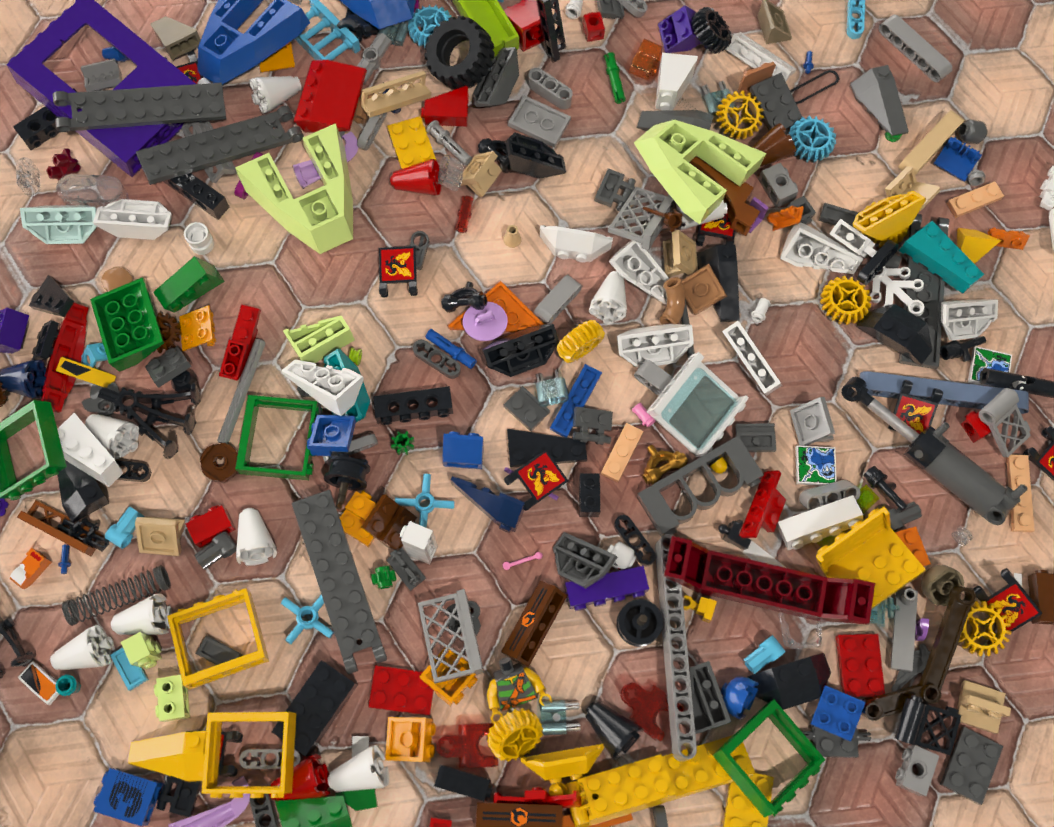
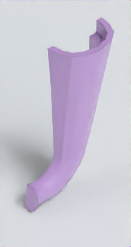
M352 132L342 136L346 142L347 163L358 151V141ZM311 160L293 165L294 173L302 189L321 179Z
M244 776L232 782L234 786H249ZM243 794V798H233L232 801L174 822L168 826L224 827L246 809L250 801V794Z

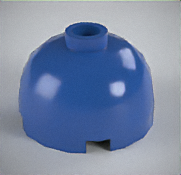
M736 677L729 684L724 683L721 694L730 715L739 720H743L746 717L743 712L745 709L750 710L758 690L754 686H757L758 682L746 677Z

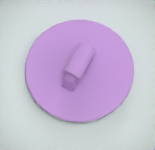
M487 302L484 310H476L470 306L463 316L464 330L470 337L479 341H491L503 334L508 323L504 309L493 302Z

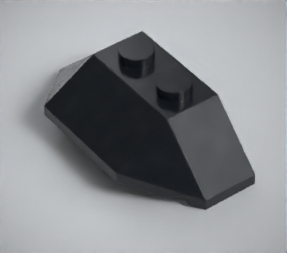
M516 132L506 140L512 171L538 179L566 173L563 156L557 155L543 141Z
M896 304L869 311L856 326L922 366L932 352L928 323Z
M553 323L539 325L496 339L482 349L488 368L513 377L545 365L558 345L559 339Z
M821 653L747 676V678L758 682V685L754 686L758 689L756 698L767 703L775 700L784 710L820 699L824 687L829 680L831 670L825 654Z

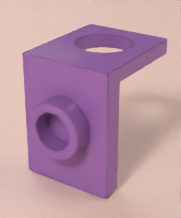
M756 197L752 199L750 206L755 207L760 213L749 233L764 219L769 208Z

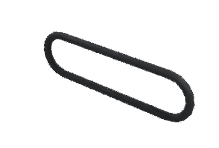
M833 70L825 71L819 74L818 76L804 82L803 84L791 89L790 92L792 93L793 91L803 87L804 85L816 80L817 78L827 73H833L837 77L836 81L832 84L818 90L817 92L805 97L800 101H797L796 104L802 103L805 100L817 95L818 93L838 83V73Z

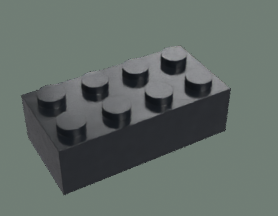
M322 660L285 711L296 713L295 749L304 756L312 754L358 686ZM278 722L271 731L282 740L284 722Z

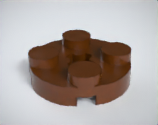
M226 443L210 445L203 451L200 457L202 473L214 482H227L237 474L235 467L238 452ZM224 458L225 464L223 466L216 467L218 465L216 463V460H222Z

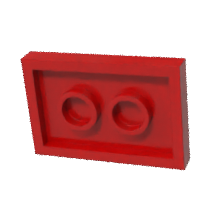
M878 634L837 635L836 641L842 692L852 697H876L885 694Z
M375 666L368 707L430 716L434 690L419 678L423 672Z

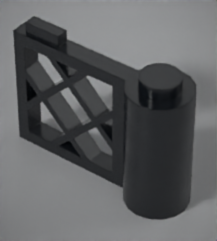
M911 695L910 698L906 697L895 739L951 755L962 716L958 714L959 710L949 706L941 709L923 703V698ZM929 710H933L936 719L929 723L927 716ZM952 716V723L946 728L943 720ZM939 723L942 731L934 735L932 727ZM928 731L931 738L926 742H920L922 734ZM945 736L947 740L945 748H940L937 740Z

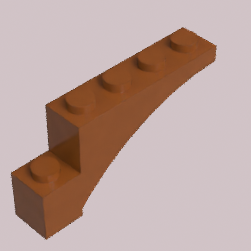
M695 156L689 163L727 190L723 201L727 203V214L732 224L730 228L747 236L760 213L755 207L746 204L754 187L746 182L738 186L700 157Z

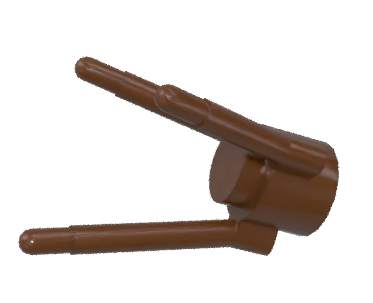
M645 206L643 207V210L664 218V224L668 228L662 229L659 234L669 231L674 232L675 228L681 225L682 213H679L675 208L671 209L672 212L665 214Z

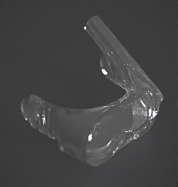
M784 613L778 614L783 642L786 647L789 646L791 649L821 647V621L816 623L817 630L812 640L806 643H797L793 638H790L788 622H785Z

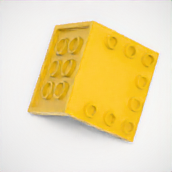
M885 507L880 510L876 508L868 514L869 518L863 522L861 520L852 525L851 531L847 534L844 532L839 534L834 539L835 542L833 544L821 547L816 555L819 566L827 578L860 579L875 583L872 609L926 571L892 530L890 513Z

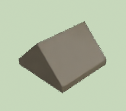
M763 0L759 9L758 20L766 44L791 40L792 36L784 11L770 1Z

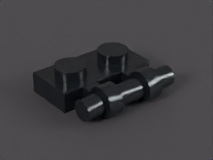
M52 320L44 323V326H42L41 331L37 335L38 342L36 347L33 348L32 360L43 361L52 355L54 349L52 344L59 334L57 329L59 323Z
M164 775L163 780L165 782L162 792L158 794L157 800L159 801L156 809L165 811L168 802L172 803L169 810L170 813L192 817L202 781L187 782L173 776ZM173 783H177L174 796H170Z

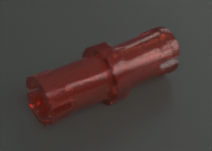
M471 196L462 197L461 207L457 213L459 217L456 231L459 233L467 232L469 219L472 217L473 197Z

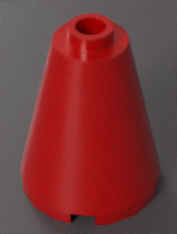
M430 159L394 171L393 175L390 176L391 186L401 191L434 196L440 195L442 182H439V176H441L439 163L435 159Z
M318 754L310 755L293 767L292 793L284 794V798L271 799L283 801L319 798L329 795L331 792L328 791V777L330 774L326 764L321 765L319 761L322 757ZM281 776L274 780L271 786H280Z

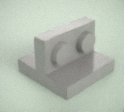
M825 397L816 398L790 410L800 446H807L814 442L834 440L833 434H835Z

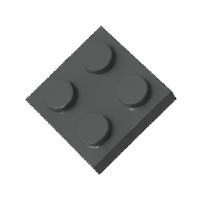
M178 346L168 349L164 355L151 360L145 366L158 388L192 367Z

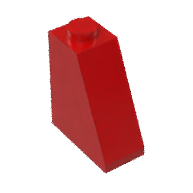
M468 86L425 100V107H421V118H424L425 125H429L432 121L437 120L440 126L467 127Z

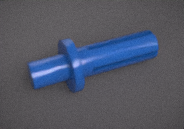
M812 51L807 52L806 62L803 65L807 74L814 67Z
M68 544L62 545L61 562L58 563V566L61 567V574H67V568L71 566V563L68 562Z

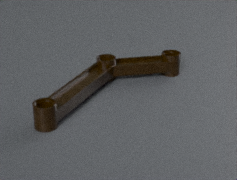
M955 586L951 589L950 599L920 683L873 698L862 699L865 702L861 713L862 716L872 721H877L882 717L902 712L906 697L910 698L911 695L923 698V703L934 704L940 700L941 689L971 605L976 601L974 590L961 586ZM962 592L965 593V598L963 600H961ZM930 688V694L926 697V691ZM873 705V711L868 714L869 706Z

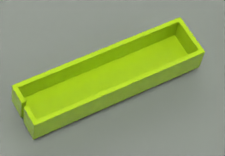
M452 0L461 16L473 19L490 35L491 41L494 44V49L492 50L495 52V56L499 54L501 48L515 47L519 49V35L498 0Z

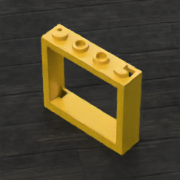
M247 588L239 591L236 589L226 596H215L211 601L195 603L191 608L178 609V612L167 616L183 686L189 690L269 662L252 594ZM246 602L258 651L192 674L181 624Z
M208 713L202 793H210V798H223V793H230V798H243V794H250V798H264V794H271V798H284V794L292 793L296 713ZM222 722H284L280 786H217Z

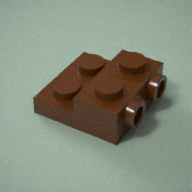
M382 494L361 528L388 548L397 550L403 546L402 537H400L404 525L408 526L409 521L416 523L417 517L389 496Z

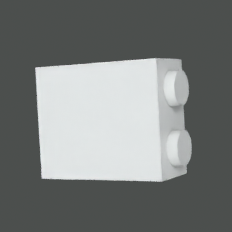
M662 53L658 71L655 109L666 111L675 108L693 78L698 56Z

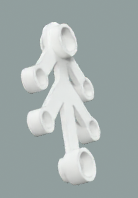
M884 266L880 270L881 274L876 275L872 279L873 289L870 297L878 295L879 298H871V302L879 303L882 300L880 293V284L882 282L886 285L885 305L883 307L893 304V295L895 294L908 306V311L915 316L922 315L924 312L923 302L912 300L901 288H911L919 292L924 288L923 281L921 279H915L914 281L891 280L888 276H899L901 279H908L911 271L908 267L886 268ZM903 271H907V272H908L907 275H902L901 273H902ZM916 283H920V284H921V286L918 287V288L915 287L914 285H915ZM914 308L920 309L918 312L913 311Z

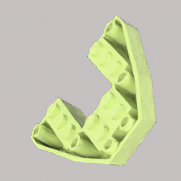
M678 120L656 124L634 142L653 175L681 210L698 224H701L720 206L727 190L689 162L695 156H698L738 186H741L759 169L766 153L714 131Z
M336 123L303 137L304 148L325 186L296 199H293L269 153L235 167L245 191L289 233L319 254L353 239V197L345 147Z

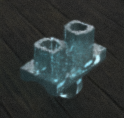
M893 597L887 598V604H885V600L878 604L877 611H871L870 623L878 624L879 627H885V611H888V618H894V611H899L900 606L894 605Z

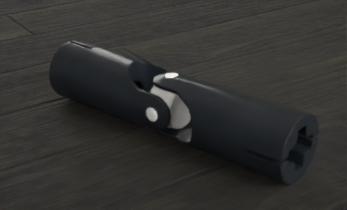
M984 368L981 371L980 383L983 385L1027 391L1029 394L1054 398V381Z

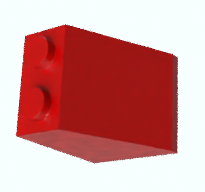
M521 0L519 3L509 6L504 10L519 35V47L522 52L544 42L536 0Z

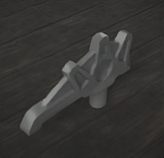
M920 644L919 650L914 651L913 671L898 672L895 684L891 688L892 692L900 690L915 675L923 674L930 655V651L925 644Z

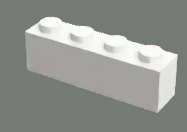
M739 321L722 331L766 396L782 386Z
M852 495L779 521L778 528L787 550L800 549L805 544L816 543L825 537L836 536L842 531L852 529V525L860 520L863 522V513Z
M409 521L408 526L404 525L400 533L403 546L408 556L430 565L438 547L433 530Z

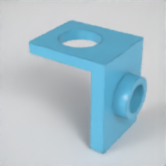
M103 343L87 345L81 356L83 364L94 368L96 362L108 360ZM87 355L90 358V365L87 362Z

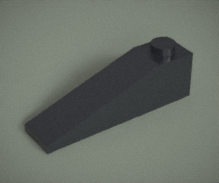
M716 245L697 253L698 270L709 264L727 294V297L713 305L720 322L739 321L736 245Z

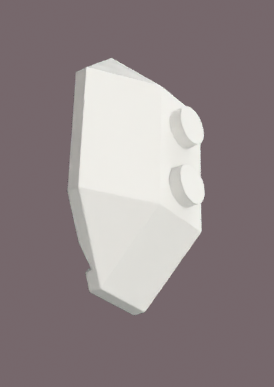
M121 199L104 207H98L93 224L116 237L155 240L169 229L172 214L156 201Z
M540 226V238L552 254L560 259L569 258L575 259L578 262H591L610 250L613 237L558 226Z
M968 299L941 302V322L948 339L951 341L978 338L988 328L990 323L997 319L998 300Z
M663 324L626 331L617 335L619 355L637 368L646 359L652 361L657 366L676 363L689 347L694 344L692 325Z

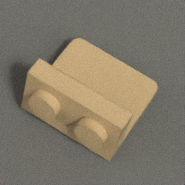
M907 166L885 188L887 198L915 191L926 198L925 203L920 209L921 211L940 192V187L917 182L913 167Z

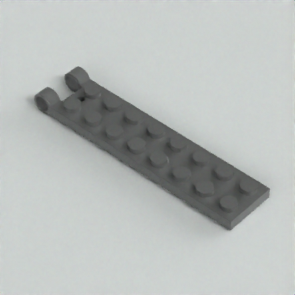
M222 83L77 93L56 91L52 94L54 105H71L73 119L67 117L55 119L56 130L59 132L226 119Z
M282 106L276 112L136 151V156L149 185L246 157L256 152H263L289 143H296L301 141L304 135L298 126L290 128L287 132L284 131L280 122L291 120L293 113L289 106Z
M917 214L913 223L909 225V238L923 228L921 227L922 214ZM938 217L936 225L948 236L949 219ZM907 254L906 267L910 269L911 275L905 281L921 279L924 283V288L919 292L911 288H905V293L912 300H920L924 304L923 314L917 317L928 323L932 352L922 366L900 354L899 363L937 369L940 360L941 302L944 300L945 282L942 280V277L936 273L932 274L928 271L927 267L920 262L916 263ZM916 283L914 286L918 288L921 284ZM904 304L903 309L908 311V306ZM919 308L913 309L914 312H918L920 310Z
M327 490L291 503L347 674L358 671L353 653L372 646L377 664L386 661L387 656L331 491ZM358 639H361V640H362V644H361V645H358V644H357L356 641H357Z

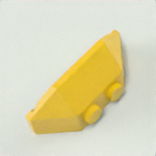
M915 191L885 198L856 214L853 227L868 236L882 241L911 225L925 203L926 198Z
M604 744L522 757L520 760L522 764L542 779L549 780L550 784L562 782V777L570 776L571 780L583 778V774L588 773L603 751Z

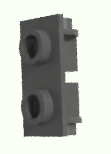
M403 548L398 551L394 550L386 560L410 591L426 579Z

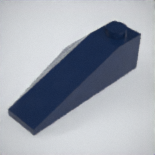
M452 476L451 484L494 523L499 525V529L508 533L516 531L524 513L525 502L503 493L497 496L485 487L479 490L475 484Z

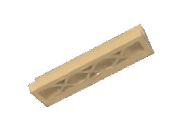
M420 71L363 89L361 107L371 118L431 98V91L425 85L426 73ZM417 79H420L419 83L413 84ZM406 83L402 88L398 89L401 84ZM390 88L387 93L382 94L386 89ZM375 93L371 98L367 99L369 94Z

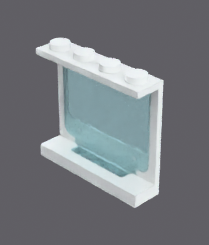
M700 352L692 354L647 410L650 416L696 457H701L713 450L712 445L723 437V431L726 427L732 425L735 421V415L745 408V402L749 398L746 395L739 397L701 362L704 356Z

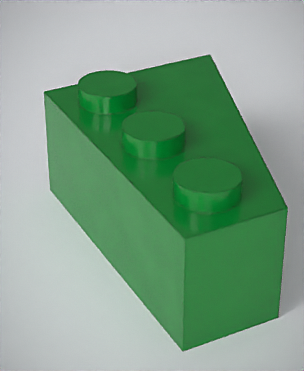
M194 256L153 293L164 309L175 313L225 281L214 265Z
M343 796L275 801L282 827H352Z

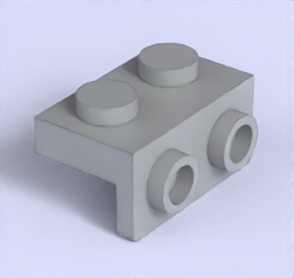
M116 59L81 66L87 92L100 91L108 87L115 88L122 81V73Z

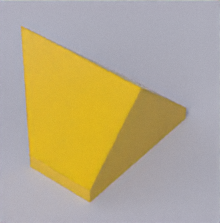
M957 229V246L974 264L1002 241L978 230Z

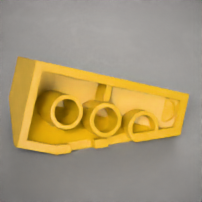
M206 731L183 732L131 742L128 764L163 773L170 777L173 776L187 782L203 781Z

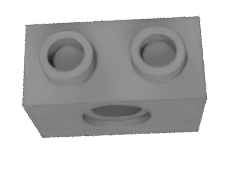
M781 162L762 170L758 180L775 208L795 200L799 192L798 187L791 180L788 170L782 166Z
M910 745L908 748H905L902 754L904 761L902 767L896 772V786L918 796H927L939 755L919 746ZM914 764H916L919 769L917 775H914L912 772V766Z

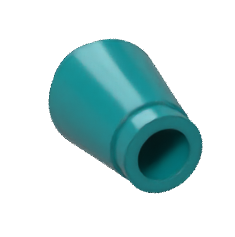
M63 675L57 680L55 687L58 694L68 696L79 692L81 684L73 676Z

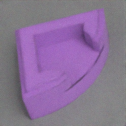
M921 618L916 620L915 641L925 640L929 629V619Z

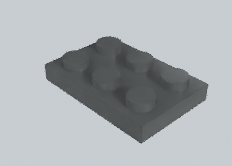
M782 73L749 88L752 96H757L755 102H761L758 108L764 109L761 115L764 116L763 119L768 130L778 123L788 129L797 120L800 121L802 118Z
M961 727L940 785L978 805H982L1004 746L966 727Z

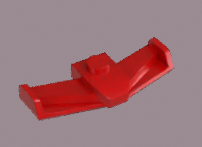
M534 787L530 791H525L524 797L502 796L499 792H494V803L563 805V808L581 807L582 805L581 794L578 790H574L573 794L550 796L544 788Z

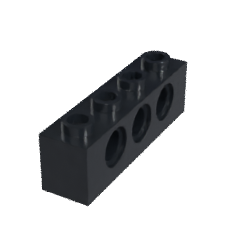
M45 106L12 126L30 150L39 147L42 143L60 133L56 130L55 119L59 117Z
M191 173L163 181L217 220L230 208L223 195Z
M450 386L373 396L375 418L377 424L381 423V425H390L395 421L406 423L410 422L411 419L418 418L419 420H428L433 416L444 418L453 414ZM432 401L438 403L437 406L433 408L429 407L428 404ZM412 404L419 405L415 410L409 409V406ZM392 407H399V410L397 412H390V409Z

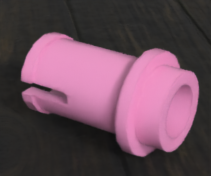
M642 403L637 404L632 409V412L643 422V426L650 427L656 421L647 413V409Z

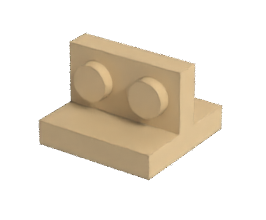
M491 151L474 155L456 182L460 186L468 185L478 197H483L502 171L494 162L498 157L496 153Z
M675 230L672 232V239L663 242L665 274L668 277L682 273L690 276L698 271L696 242L680 230Z
M137 517L135 528L139 553L179 556L181 553L180 537L186 526L185 520Z
M966 680L962 681L957 706L958 714L962 715L960 723L998 734L1001 717H1009L1011 708L1003 706L1006 693Z

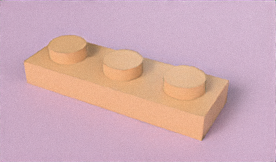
M992 182L950 199L946 204L953 216L957 218L999 201L1004 195L996 182Z
M628 423L625 424L601 475L617 483L619 482L643 434L642 430Z

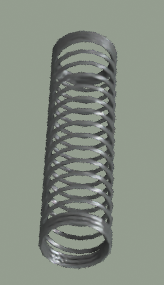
M162 565L153 568L154 577L159 585V591H157L152 575L147 570L146 574L153 588V594L149 592L146 578L141 572L140 578L147 591V596L142 593L140 581L134 575L136 587L141 594L140 599L136 596L133 581L128 577L127 581L134 595V601L130 599L127 584L122 579L121 585L128 598V603L124 602L121 587L115 582L116 592L122 601L121 606L117 603L113 586L109 584L108 589L115 603V608L111 606L107 589L102 587V593L109 606V610L105 609L102 594L96 589V597L93 592H89L90 600L86 594H83V601L79 596L76 597L77 604L72 598L63 601L62 611L67 623L73 626L78 624L79 621L84 622L85 618L91 619L92 616L97 617L98 613L102 615L104 611L109 612L111 609L115 610L117 606L122 607L123 603L128 605L130 602L134 603L136 599L141 600L142 596L147 598L149 594L160 593L161 589L166 591L171 588L167 571ZM85 597H86V599H87V601H88L89 608H88L87 603H86V601H85ZM78 598H79V600H80V602H81V604H82L83 611H82V609H81V607H80ZM97 600L103 609L102 613L98 611ZM91 603L96 610V615L92 614ZM85 607L87 611L90 613L89 618L86 617ZM79 610L84 616L83 620L79 618Z

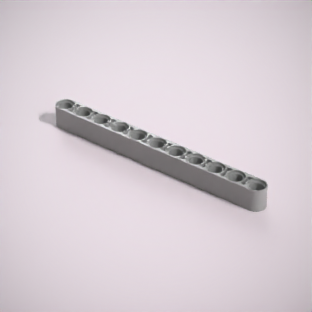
M665 534L655 545L660 612L663 617L662 639L672 753L676 760L684 762L696 755L697 746L682 585L664 577L666 567L664 561H667L669 549L663 546V542L667 543L670 547L671 537L673 536ZM666 581H670L673 584V588L668 587ZM668 600L674 603L675 608L668 605ZM670 620L676 623L677 628H673L670 625ZM672 640L678 643V649L672 646ZM673 661H677L680 664V670L674 667ZM676 681L682 685V691L675 687ZM678 702L684 706V712L678 710ZM679 724H683L685 726V734L680 732ZM682 745L688 750L687 756L681 752Z

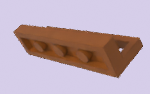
M35 500L27 513L21 511L17 516L22 521L91 557L96 548L90 547L82 541L80 542L76 538L59 531L58 527H52L50 520L59 516L62 523L64 519L71 520L68 516ZM40 506L44 509L45 517L37 519L33 515ZM85 526L83 530L90 532L89 527ZM95 532V534H97V535H99V536H101V537H104V535H102V534H100V533H98V532ZM81 534L79 537H80V538H84V536H87V535H86V534Z

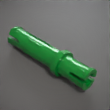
M609 52L608 56L607 54L604 55L607 66L606 73L610 78L615 103L621 104L622 101H626L619 75L620 68L617 66L615 54Z

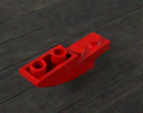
M241 304L232 339H229L219 373L220 377L239 380L257 336L260 309Z

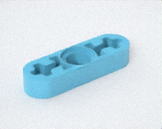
M856 0L848 1L847 35L851 39L860 38L864 31L865 0H857V3H859L857 7H855ZM857 13L860 15V18H854L852 14Z

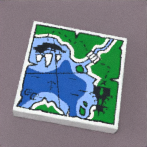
M975 346L972 350L968 383L988 386L980 383V374L984 368L1010 373L1012 355Z
M798 445L795 447L796 484L822 486L836 482L835 447Z

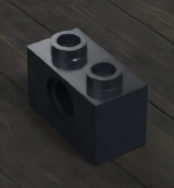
M580 473L579 517H599L600 474Z

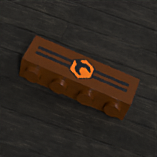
M540 581L501 653L529 668L568 595L556 586Z
M477 802L476 827H563V805Z

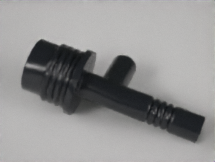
M981 336L961 344L959 341L953 340L940 347V355L944 360L960 358L962 356L964 362L969 361L971 357L968 349L986 343V338Z
M876 466L871 467L864 473L863 476L867 479L871 488L880 487L901 511L908 506L893 491L896 489V484L893 482L886 483L885 480L888 476L882 473Z

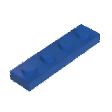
M586 364L584 365L567 399L550 427L551 431L565 438L568 437L573 428L574 408L585 406L602 372Z

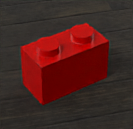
M222 505L213 506L207 513L196 515L189 522L185 523L194 544L199 548L211 543L214 537L222 532L227 531L229 534L236 530L227 510Z

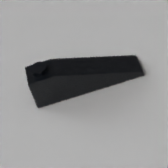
M65 460L67 467L59 471L57 476L62 507L71 522L74 523L104 507L109 502L92 476Z

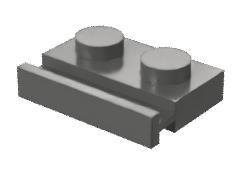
M597 0L598 11L601 12L602 18L615 19L618 17L622 20L625 16L624 8L617 0Z
M523 386L504 404V408L531 432L550 413V410L545 405H541L540 401Z
M775 423L735 425L736 436L740 437L749 452H776Z

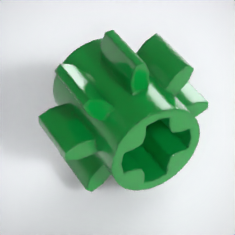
M398 431L396 438H391L395 443L391 448L392 450L397 449L398 455L401 453L408 455L410 449L414 450V445L411 444L415 441L414 437L409 438L408 431L405 434H401ZM404 441L406 445L402 446L400 442Z
M390 566L375 568V574H371L372 584L377 585L378 589L393 587L392 582L397 581L395 571H390Z

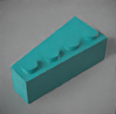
M933 221L906 240L898 250L903 254L906 253L911 256L912 260L916 263L920 262L932 274L936 273L942 277L944 282L962 294L984 275Z

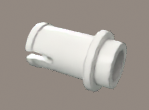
M760 298L756 309L751 314L753 321L761 323L765 320V314L771 304L768 299Z

